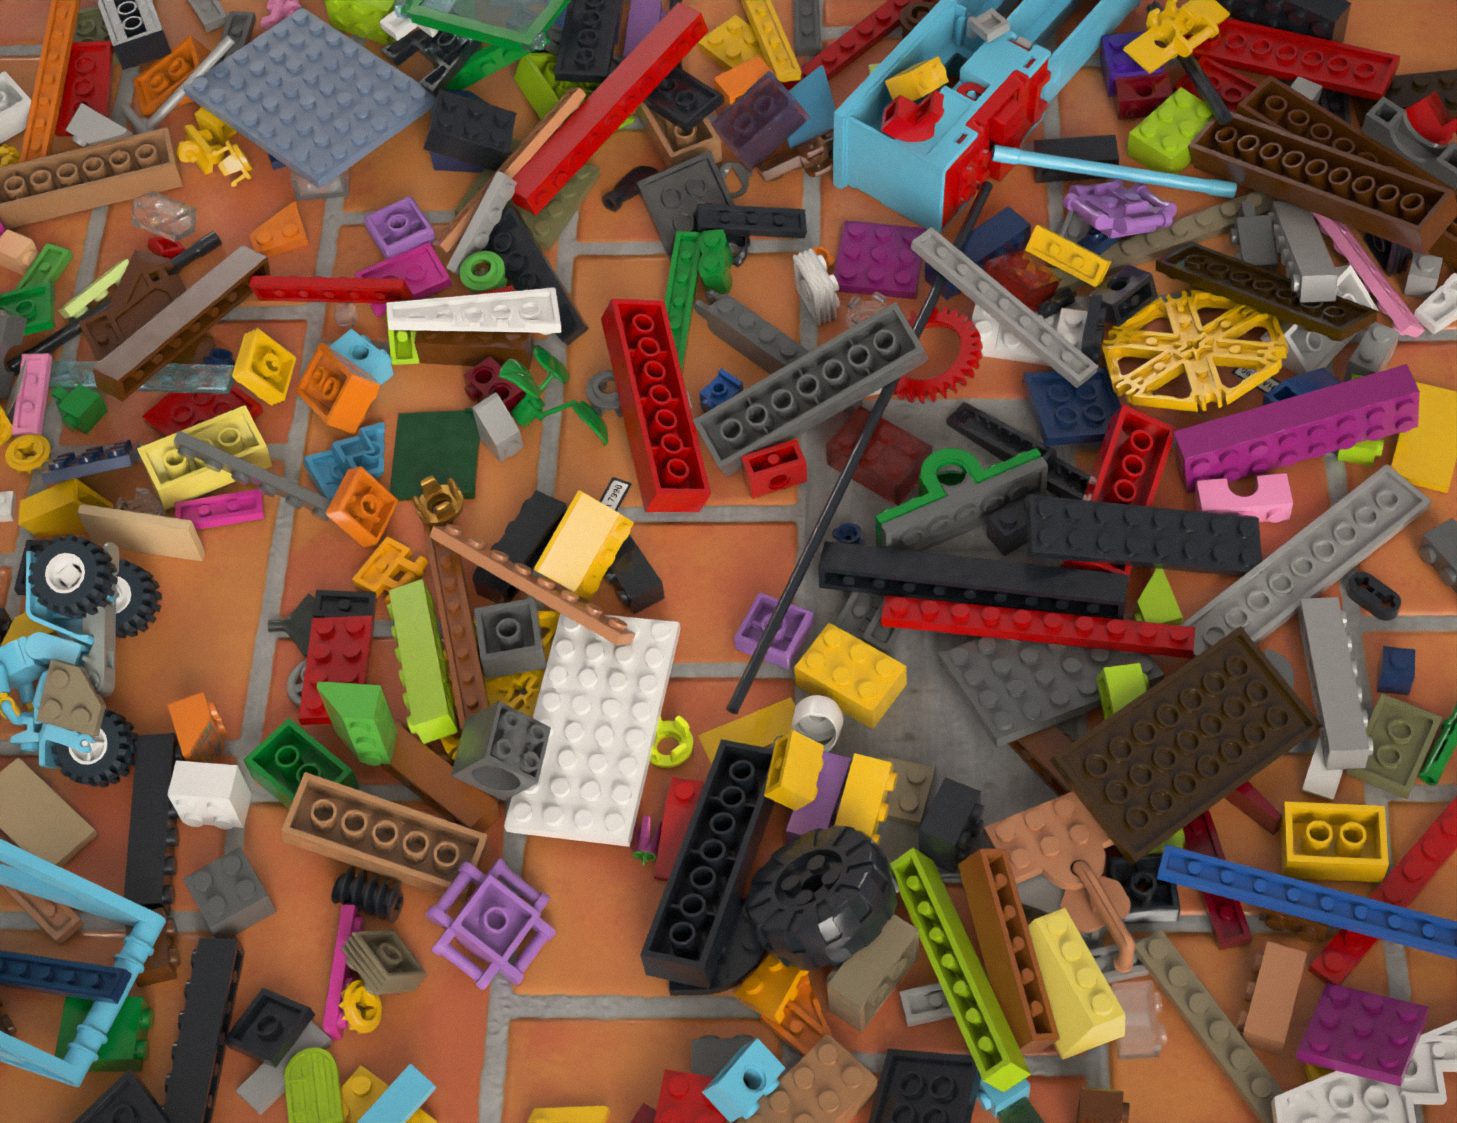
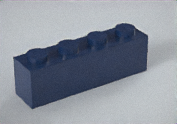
M1008 206L971 231L962 253L987 273L997 265L1004 264L1016 252L1026 248L1030 240L1031 225ZM926 262L925 281L932 287L939 272ZM948 280L941 296L948 300L955 294L962 293V291Z

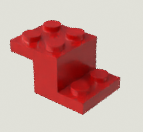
M1436 91L1404 109L1412 127L1430 142L1444 145L1453 138V133L1457 135V116L1452 119Z

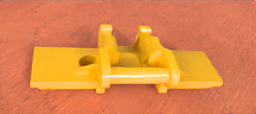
M1167 0L1163 12L1160 13L1159 8L1149 12L1146 22L1148 31L1125 46L1123 50L1151 74L1170 59H1175L1178 54L1182 57H1188L1195 47L1208 38H1214L1219 33L1217 25L1227 19L1230 13L1216 0H1190L1180 8L1176 6L1177 0ZM1188 34L1194 35L1188 40L1184 38ZM1154 41L1163 42L1166 48L1157 46Z

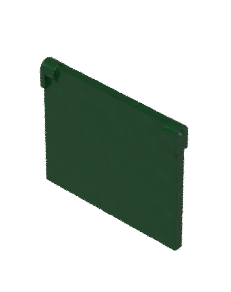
M472 408L457 411L398 413L390 492L399 501L413 500L414 496L420 498L423 494L420 482L430 476H434L439 485H448L447 480L452 478L458 485L464 499L475 498L480 437Z

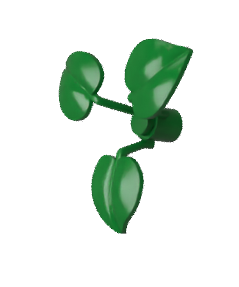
M536 345L533 348V355L543 368L549 371L547 378L540 386L534 382L531 372L518 360L511 358L502 365L498 377L513 382L527 393L511 409L513 418L520 425L527 427L536 418L541 421L546 416L573 407L575 413L599 436L604 447L608 444V429L604 419L585 401L578 403L576 400H572L543 412L545 403L540 396L545 387L554 376L563 384L567 383L570 379L566 367L540 345Z

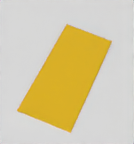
M790 697L698 735L711 764L721 739L766 747L773 744L777 736L789 733L795 712V704Z

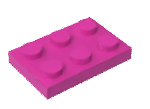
M429 242L354 273L355 278L404 279L413 294L412 300H420L452 286L450 277ZM369 304L376 318L386 314L387 304Z

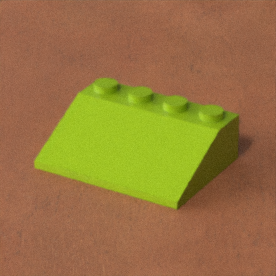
M530 53L522 57L513 77L541 120L569 88L580 87L586 94V97L581 101L583 104L602 83L555 81L554 72L558 56L552 53ZM571 114L564 120V122H566L571 117ZM631 114L618 129L634 123L635 118Z

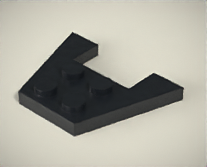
M419 29L380 50L384 57L396 67L417 51L437 66L435 70L420 81L422 87L436 98L439 89L444 90L482 42L440 30L432 38L422 29Z

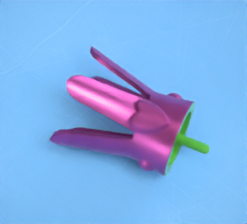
M648 815L643 817L642 826L638 828V834L636 822L633 830L635 845L632 848V856L635 859L641 860L643 866L645 861L657 859V845L663 821L659 823L654 837L650 841V817Z

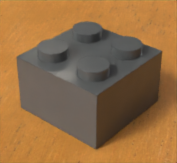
M535 598L474 608L480 658L486 679L546 668L540 618Z
M241 847L183 878L216 939H229L276 912Z

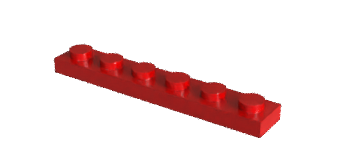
M264 275L251 276L249 282L250 288L259 301L386 304L388 302L411 301L413 298V294L405 280L399 278H327L321 276L298 277L291 275L284 277Z

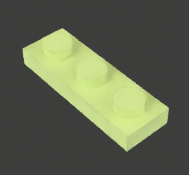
M125 259L118 262L62 306L58 312L64 319L72 316L75 319L80 317L88 310L86 305L93 299L96 302L100 301L109 294L108 287L114 283L117 286L119 285L129 260Z

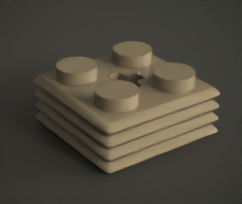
M394 929L352 932V936L348 937L349 941H345V946H341V950L346 956V964L358 972L364 981L363 986L365 990L371 995L378 996L380 994H399L400 992L416 991V987L420 986L419 982H424L423 978L427 977V972Z

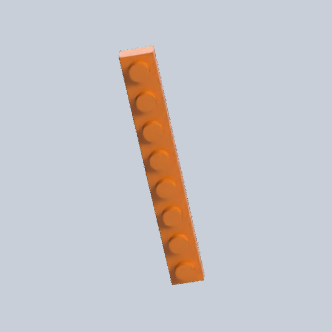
M51 0L19 163L51 155L81 0Z

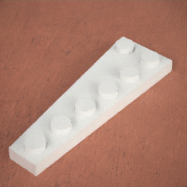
M555 288L386 303L389 330L539 332L543 335L561 332Z

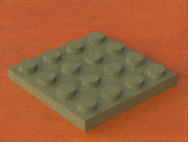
M511 139L507 158L522 141ZM585 163L536 216L515 205L511 199L507 201L502 212L511 205L514 206L540 248L550 251L601 176L600 168ZM483 169L454 210L455 216L458 215L496 171Z

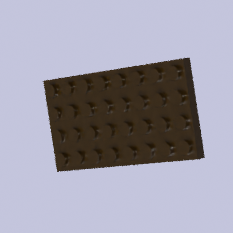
M1240 626L1055 754L1049 761L1132 866L1316 732L1322 725L1242 626Z

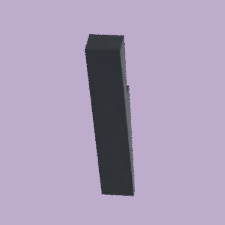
M963 402L946 419L948 426L1003 462L1013 458L1020 452H1028L1037 448L1041 457L1048 464L1046 490L1059 498L1083 500L1091 475L1057 458L1055 449L1045 446L1044 443L966 402Z

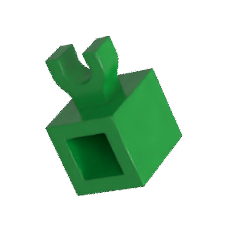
M78 384L70 393L60 386H57L51 392L52 397L58 399L55 403L62 416V423L72 431L78 430L87 435L108 412L101 395L81 384Z

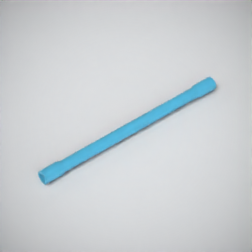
M995 144L991 154V161L1036 166L1202 192L1212 196L1231 199L1235 197L1237 184L1231 181L1183 176L1024 151L1019 148Z

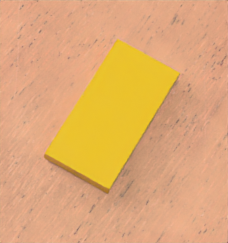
M1416 382L1420 391L1418 427L1399 434L1391 468L1412 485L1448 493L1457 459V391Z

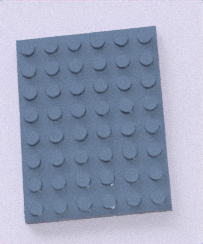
M303 7L216 64L203 77L195 78L192 83L183 87L187 97L319 189L431 110L436 99L420 83Z

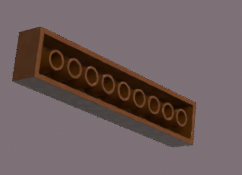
M1272 75L1265 79L1237 105L1236 114L1454 190L1457 203V190L1364 134ZM1457 217L1428 251L1436 257L1443 258L1442 261L1456 270Z
M1230 112L1233 117L1232 121L1227 122L1225 126L1219 125L1213 116L1188 145L1196 169L1423 254L1429 251L1457 217V203L1454 190Z

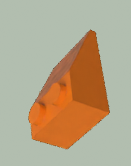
M189 35L171 49L172 54L160 58L133 79L140 107L145 116L155 113L211 53L193 36ZM185 96L175 107L194 101Z
M320 342L295 392L327 425L355 435L358 427L364 422L365 414L371 402L378 395L380 384L366 371L326 344Z

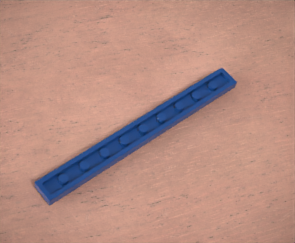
M1165 844L1157 874V879L1457 959L1456 921Z

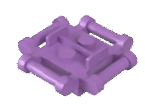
M1110 179L1107 183L1082 186L1081 184L1071 185L1068 194L1063 200L1065 208L1078 212V217L1109 238L1156 231L1157 226L1160 228L1169 227L1172 224V217L1177 211V206L1169 200L1164 201L1151 193L1143 183H1136L1132 188L1126 189L1119 179Z
M501 858L497 859L486 875L470 863L463 862L458 869V876L435 906L431 905L425 913L429 920L445 929L432 946L431 951L437 956L441 954L476 981L475 985L482 991L498 971L509 982L518 986L524 979L523 973L545 942L551 941L556 934L554 928L539 917L551 897L544 891L539 893L507 868V863ZM499 877L500 879H502L505 883H507L514 890L520 893L523 897L529 900L532 903V905L530 906L527 902H525L518 895H516L509 888H507L500 881H498L497 878ZM469 881L475 883L478 887L455 918L452 919L446 912ZM531 928L534 929L536 932L535 936L514 965L508 962L510 956ZM453 937L457 938L459 944L480 960L484 959L488 962V967L482 970L449 943Z

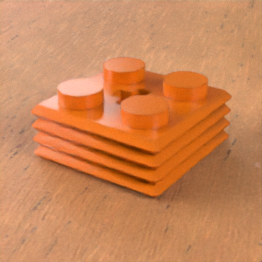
M359 466V468L347 470L326 511V515L362 547L366 548L378 545L399 500L362 466Z

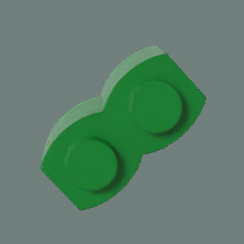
M723 229L703 231L699 240V247L702 253L698 264L699 274L706 291L711 289L720 295L728 294L732 287L730 268L733 263V253Z

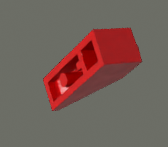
M672 777L665 805L654 879L668 881L702 792L704 782Z

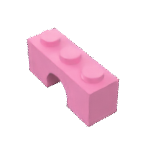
M1287 473L1257 476L1253 495L1248 497H1240L1232 493L1228 487L1227 478L1196 482L1194 501L1197 512L1257 517L1259 522L1270 521L1272 523L1290 519L1293 500Z

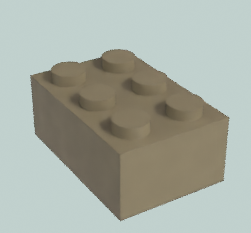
M893 914L891 920L887 921L882 928V933L870 945L853 954V957L846 960L840 968L836 966L826 980L829 1011L861 1033L919 958V930Z

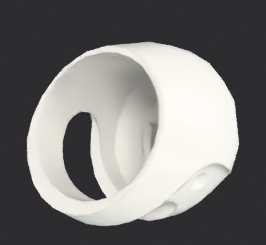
M814 694L806 697L795 706L791 731L797 730L798 733L814 741L828 740L833 737L829 743L824 745L823 751L829 752L837 742L844 721L842 711L833 699L825 695Z

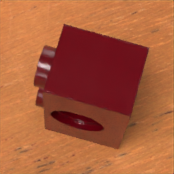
M1168 72L1114 79L1113 99L1118 120L1148 117L1173 95Z

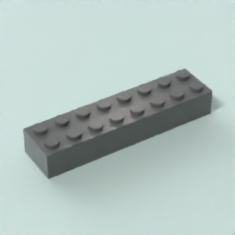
M897 302L702 414L694 419L693 422L717 466L726 477H729L742 469L741 456L793 440L929 361V358Z

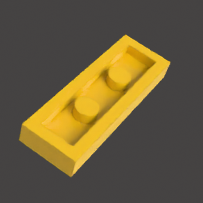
M1036 225L1025 248V251L1094 287H1100L1111 264V261L1042 225Z

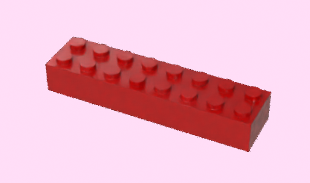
M611 298L601 317V322L644 511L700 512L710 497L711 490L665 301Z

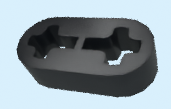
M1356 572L1350 576L1346 593L1352 601L1380 620L1389 621L1396 618L1401 607V598L1395 591L1367 572ZM1356 585L1359 587L1362 585H1366L1367 588H1362L1358 590L1356 589ZM1387 602H1389L1392 604L1391 607L1386 606L1385 608H1383L1380 606L1381 603L1386 604Z

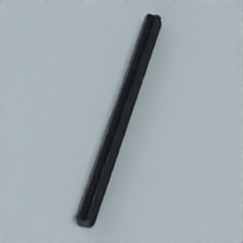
M1157 1L1148 4L1146 8L1148 13L1155 8H1159L1160 13L1164 11ZM1191 53L1188 57H1182L1178 54L1176 58L1219 125L1225 126L1227 122H1231L1233 117L1193 54Z

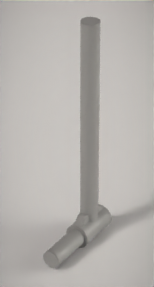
M227 35L149 119L140 118L129 105H125L121 112L132 124L133 130L137 134L157 130L156 127L186 96L183 87L192 83L195 78L203 77L235 41Z

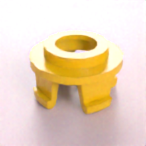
M230 140L225 141V147L218 151L214 149L211 153L213 156H216L226 150L230 151L231 154L220 162L218 167L224 176L239 170L243 172L241 176L231 182V186L236 187L238 186L237 182L245 177L248 180L252 178L250 171L253 168L237 143L233 145Z

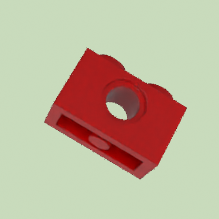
M797 439L741 456L743 478L752 499L808 482L806 460Z

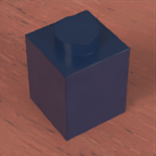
M1383 646L1377 665V692L1409 695L1415 678V649Z

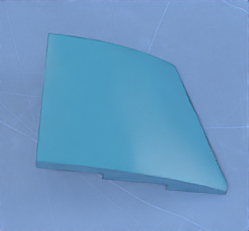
M823 66L816 68L776 101L781 128L784 127L788 148L834 127V112L836 109Z
M384 422L360 428L358 436L332 442L331 450L304 457L303 465L321 496L332 500L348 469L362 466L376 480L383 475L385 452Z

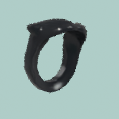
M726 235L728 243L743 247L737 256L733 257L732 265L739 267L747 257L748 247L751 244L750 238L746 235Z

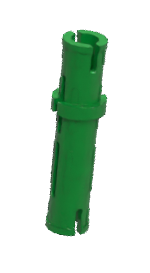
M1457 703L1449 718L1443 721L1441 725L1442 732L1432 748L1425 765L1418 774L1420 780L1428 785L1435 786L1438 784L1439 778L1457 745Z

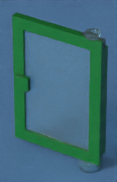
M396 0L394 10L397 17L402 19L410 18L414 24L523 53L525 50L532 51L533 48L537 50L544 48L546 43V36L544 34L571 0Z

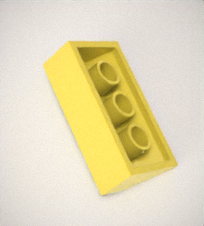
M246 405L181 431L262 469L272 467L268 448ZM177 433L137 448L164 511L175 507V502L192 500L236 481L231 477L232 474L222 469L220 472L213 471L204 465L205 462L194 457L193 460H190L178 454V449L174 445Z
M1066 908L1034 919L1028 925L1059 1034L1060 1040L1053 1044L1061 1059L1064 1060L1125 1036L1126 1014Z

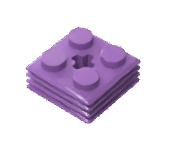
M412 196L363 218L366 230L386 260L427 242L432 244L435 240L433 227Z
M762 592L757 594L734 636L736 650L749 655L753 654L779 601L778 598ZM791 604L764 660L790 669L814 624L813 612Z

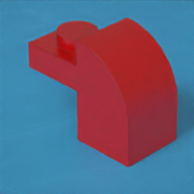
M934 90L919 104L899 95L884 108L881 131L905 142H922L934 136L935 123L939 122L944 113V108H942L944 95Z

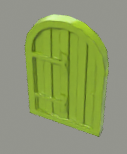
M318 1047L306 1048L295 1054L289 1060L284 1075L289 1123H345L339 1069L334 1057L327 1050Z

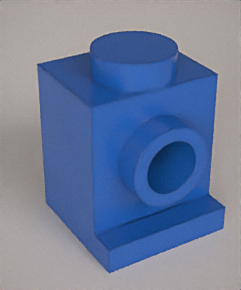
M721 368L718 371V376L699 392L702 410L706 413L744 391L743 382Z

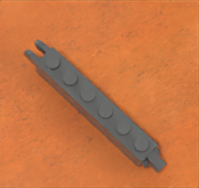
M710 289L706 292L705 297L711 306L703 303L701 300H697L693 305L695 311L708 321V327L714 335L769 374L775 373L810 352L727 293L720 295ZM862 400L843 411L856 418L863 411Z

